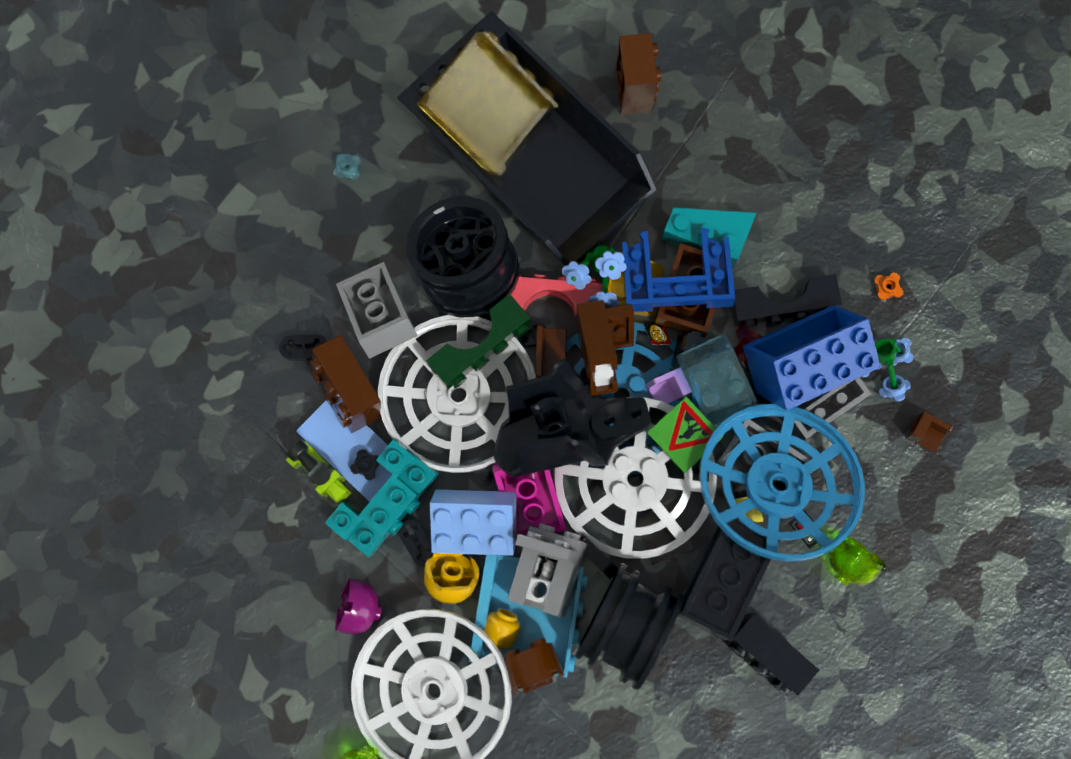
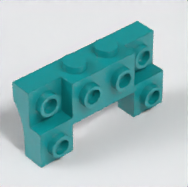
M393 439L376 460L392 475L363 511L359 513L347 502H342L325 522L344 540H349L367 557L373 556L390 534L394 536L404 524L401 520L407 513L411 515L419 507L421 502L418 499L439 475L436 470L430 468L397 439Z

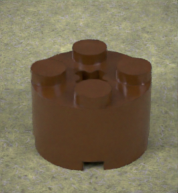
M542 638L530 644L531 648L520 652L518 648L504 654V662L508 671L513 696H518L517 690L523 688L524 693H528L554 682L552 677L558 674L559 678L565 675L553 643H547L546 639Z

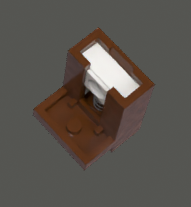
M604 300L577 304L578 339L590 395L595 396L618 392L615 369H617L615 349L634 346L633 306L631 304L605 308Z

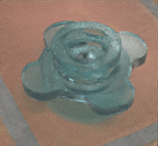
M349 154L337 155L336 169L334 170L335 177L338 179L348 177L351 180H356L359 177L358 165L361 164L360 157Z

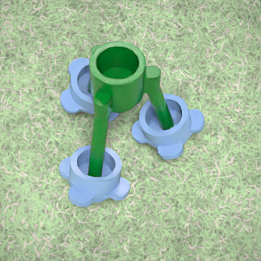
M894 338L891 340L880 339L875 343L880 368L882 365H887L889 376L883 381L884 388L879 390V394L883 398L890 397L897 402L902 401L905 398L906 390L911 387L908 380L895 375L894 366L897 363H910L914 358L910 352L912 343L908 338H902L901 340ZM870 373L865 374L862 377H868Z

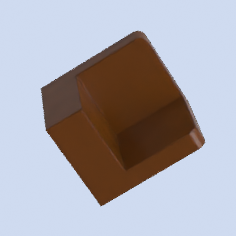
M923 412L917 416L906 438L934 453L940 446L944 436L950 433L953 427L933 415Z

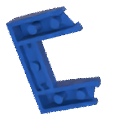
M701 228L703 275L652 278L648 231L640 233L641 242L630 248L627 247L626 242H623L622 254L626 264V270L623 271L625 304H632L634 312L653 311V307L706 304V308L733 307L735 291L729 237L725 236L723 243L707 238L709 229Z

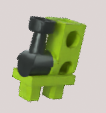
M298 441L287 452L288 458L286 461L295 469L302 465L308 471V479L317 486L315 490L320 495L326 498L331 496L335 502L341 504L352 494L343 485L346 479L338 471L334 470L306 441Z

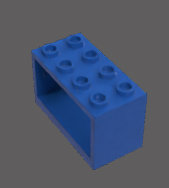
M835 305L743 345L756 394L785 410L794 408L880 368L869 319Z

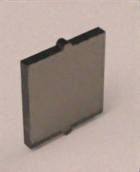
M676 506L670 507L666 510L669 513H671ZM653 512L652 515L636 520L637 527L649 526L659 522L660 518ZM679 515L675 521L686 532L682 517ZM667 527L651 534L641 535L646 550L659 548L676 539ZM687 540L684 544L670 552L650 557L652 565L670 558L674 560L677 555L693 550L691 540Z

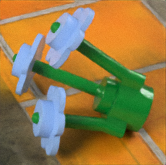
M598 246L594 249L593 253L588 252L586 254V259L582 264L578 265L575 261H572L569 265L562 268V274L567 277L566 283L574 285V287L581 290L591 281L587 267L591 263L594 270L599 272L603 279L602 292H597L596 296L589 297L588 302L604 300L605 308L619 306L617 295L611 292L608 293V278L616 280L621 276V272L626 270L624 255L621 252L614 253L613 248Z

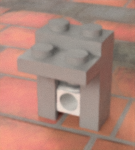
M540 523L539 528L529 526L527 536L521 534L517 536L515 545L522 546L523 550L507 600L565 618L587 543L579 541L580 535L565 531L563 536L555 534V528ZM547 557H548V559L558 560L557 564L554 563V562H552V561H550V560H548V561L545 562V563H543V562H544V559H546ZM544 583L547 587V592L540 598L537 589L540 584Z

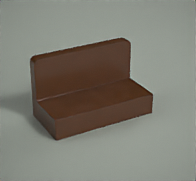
M537 325L536 378L549 375L556 363L566 359V328H544L543 325Z

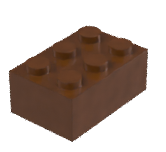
M651 33L619 36L615 70L621 115L649 113L652 110L653 103L657 102L656 93H659L661 71L660 67H656L655 58H658L657 42H652Z
M680 243L669 277L703 275L702 251ZM706 304L659 307L654 324L685 334L688 331L701 332L705 338L716 308H706Z
M339 335L313 348L312 360H310L312 366L310 370L315 382L317 384L321 383L326 390L323 394L330 406L334 405L339 412L336 416L343 428L348 427L352 434L378 420L381 400L342 336Z

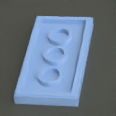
M325 401L296 432L370 502L392 473L380 465L376 468L375 478L373 480H366L361 474H353L350 467L354 464L359 450L364 449L372 456H380L388 445L367 425L351 434L348 427L343 428L338 421L336 414L339 412L334 405L330 406ZM365 462L364 467H368L369 464Z

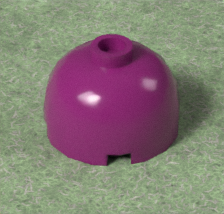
M349 578L340 598L343 600L341 607L337 610L335 630L344 634L356 635L369 629L373 621H379L382 605H378V595L371 585L358 579Z

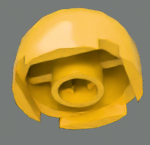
M434 553L433 557L427 560L424 569V585L428 593L435 600L445 604L460 603L471 596L479 579V567L472 557L469 560L462 556L463 554Z

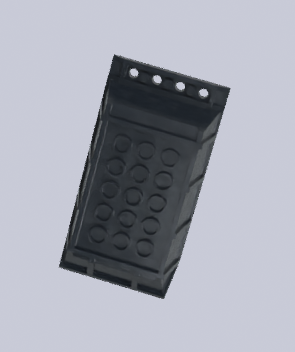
M492 11L397 97L439 142L469 169L481 184H484L518 220L520 219L543 242L564 266L569 265L572 261L579 265L586 258L588 252L591 253L657 190L640 152ZM479 34L486 35L484 39H479L477 36ZM461 51L467 52V55L463 57L458 54ZM443 68L449 70L446 74L439 72ZM423 86L429 87V90L425 92L420 89Z

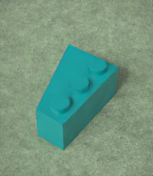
M673 208L661 240L679 246L681 243L701 250L700 230L701 228L709 229L707 238L723 243L725 236L729 237L732 268H734L756 213Z

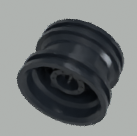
M621 563L582 638L574 658L578 660L582 656L588 658L587 665L591 667L599 660L620 670L621 676L619 681L624 684L628 680L632 681V688L638 691L651 672L681 610L685 595L680 592L676 596L672 595V588L666 586L662 592H657L639 583L638 576L640 571L634 569L632 573L625 571L627 565Z

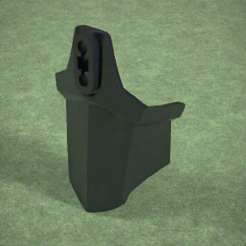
M562 359L553 366L549 375L506 386L509 418L500 426L495 444L494 460L503 472L513 478L581 461H586L594 467L608 466L616 447L652 426L647 403L642 397L608 398L601 395L591 396L588 382L574 370L568 359Z

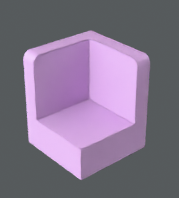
M681 367L645 384L651 399L667 404L692 392Z

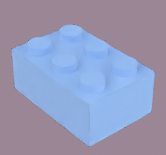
M435 490L430 501L432 553L513 556L517 540L516 492Z

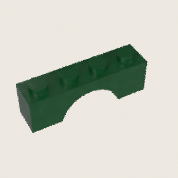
M511 294L489 310L492 325L490 333L484 342L471 349H458L446 344L426 360L429 368L447 390L452 386L457 388L467 380L466 375L473 369L475 372L482 369L488 363L486 360L493 353L496 355L502 353L509 346L508 341L515 336L517 338L522 337L530 329L528 327L531 324L530 317Z

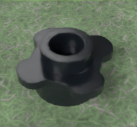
M364 449L359 450L354 464L350 467L351 472L355 475H363L366 480H373L376 476L377 466L381 465L376 461L379 456H372ZM365 462L369 464L368 467H364Z

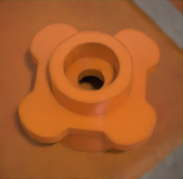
M893 272L889 276L878 275L874 279L879 299L886 300L893 296L896 298L902 296L903 289L899 285V274ZM887 284L891 285L890 289L886 287Z

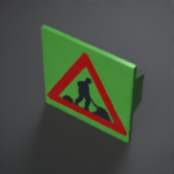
M685 397L647 433L683 473H686L702 458L704 448L716 428Z

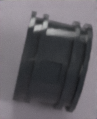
M468 196L444 199L429 206L417 217L410 227L405 245L407 259L420 280L430 302L438 310L447 315L460 318L476 317L488 313L492 307L514 291L520 273L518 255L509 239L502 217L491 204L479 198Z

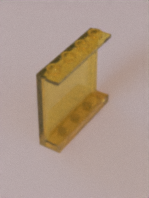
M483 31L476 32L417 105L490 175L501 176L506 170V167L503 165L546 111L549 108H556L558 104L552 99V93L546 88L540 87L535 82V76L517 63V57L510 51H505L499 45L500 41L493 33Z

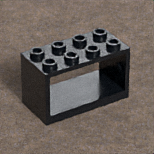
M738 518L726 523L744 540L766 550L765 536L750 530ZM718 526L687 588L678 617L722 640L732 641L771 559L754 554L743 548L727 536Z

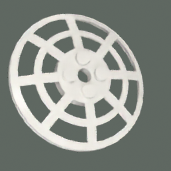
M445 315L417 325L414 328L417 337L393 347L380 373L378 397L381 400L380 414L388 434L392 439H397L430 468L437 471L450 473L473 472L496 463L494 456L481 462L460 465L461 450L478 447L491 439L496 443L501 424L509 418L507 392H490L486 378L498 369L504 380L505 387L513 385L511 375L503 363L513 352H516L526 370L528 380L536 378L533 364L527 352L519 341L513 337L507 342L509 346L498 355L493 353L488 357L490 361L477 372L473 369L466 375L467 380L457 387L465 390L466 398L461 402L452 400L451 394L457 388L452 386L447 390L429 368L426 360L446 344L458 349H471L480 345L467 341L468 325L490 331L492 321L477 316L460 318ZM457 325L456 341L441 343L425 351L416 340L422 334L435 328ZM408 346L418 359L409 370L404 387L389 386V377L394 364ZM424 365L433 375L427 389L412 388L416 375ZM387 396L403 398L407 417L414 427L403 437L398 434L390 418ZM412 399L427 400L432 412L421 422L418 421L414 413ZM490 403H505L503 413L494 426L484 414ZM438 421L452 426L451 441L437 438L427 430ZM475 422L486 433L477 439L461 442L462 427L472 425ZM422 436L425 440L436 446L450 449L449 465L429 460L415 452L409 445Z
M642 397L647 403L648 410L650 407L669 413L674 408L662 401ZM654 424L649 429L635 435L634 446H628L620 450L616 447L608 466H605L604 469L588 467L589 463L586 461H581L580 466L569 464L555 468L556 493L565 518L578 535L584 534L599 550L607 554L622 558L643 559L670 552L689 540L699 530L709 514L706 503H704L700 515L686 532L675 521L686 507L691 491L702 492L700 481L693 480L692 468L684 473V479L668 477L664 463L670 457L664 451L656 454L651 449L645 447L646 433L655 426ZM711 453L709 460L715 463L714 455ZM632 471H639L644 478L642 484L639 486L630 485L627 480L628 474ZM709 472V482L707 484L713 503L717 475ZM563 475L579 477L580 494L587 509L576 518L571 513L565 498ZM587 478L603 480L606 495L596 503H593L588 492ZM666 489L683 490L678 504L669 513L660 502ZM613 503L626 510L624 526L609 520L601 512ZM652 508L660 518L659 522L652 525L635 527L638 511ZM595 518L608 529L623 534L621 549L599 542L588 534L582 526ZM667 527L676 538L671 543L656 549L632 551L634 535L651 534Z
M419 609L406 612L384 623L367 639L359 652L351 682V700L359 728L369 745L383 759H405L390 749L375 731V729L388 722L402 737L414 744L409 759H421L425 748L445 749L457 746L461 759H484L497 745L509 720L512 704L511 684L502 654L493 640L480 627L467 618L449 611ZM421 617H441L446 619L444 634L428 632L413 637L404 625V622ZM457 622L475 632L488 645L492 653L479 659L477 654L467 644L455 638ZM394 629L402 643L392 651L384 667L369 664L368 660L377 643L390 630ZM425 641L442 642L439 657L425 658L418 643ZM455 646L464 652L472 661V664L460 670L455 663L450 661L452 647ZM408 650L415 664L406 673L392 670L398 658L404 651ZM496 663L500 667L504 683L505 701L503 710L489 704L490 685L485 669ZM477 673L479 674L482 686L481 700L467 695L466 679ZM364 675L380 678V699L384 712L372 719L368 717L363 697ZM389 681L402 684L403 702L392 707L389 696ZM431 683L438 685L441 693L438 698L432 697L429 693L428 688ZM466 706L478 711L472 724L465 731H462L456 716L463 707ZM409 712L415 719L420 721L418 734L406 728L398 717ZM487 715L500 721L490 741L478 753L472 756L466 740L478 730L485 716ZM447 723L452 738L443 740L428 739L432 725Z

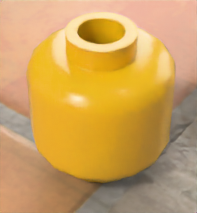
M502 608L488 614L484 632L493 640L500 652L502 649H510L514 646L521 629L520 622L517 620L518 616Z

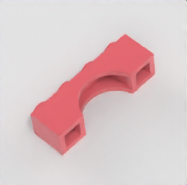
M519 274L518 282L511 295L524 311L534 300L540 297L555 296L561 298L569 304L575 318H577V304L586 303L589 297L596 296L597 292H602V284L599 283V280L591 279L590 283L580 290L574 287V285L567 284V277H558V280L547 279L545 275H532V278L521 277L522 275Z

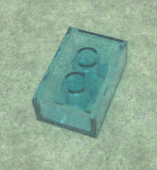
M725 333L676 356L703 415L716 429L734 413L759 405Z

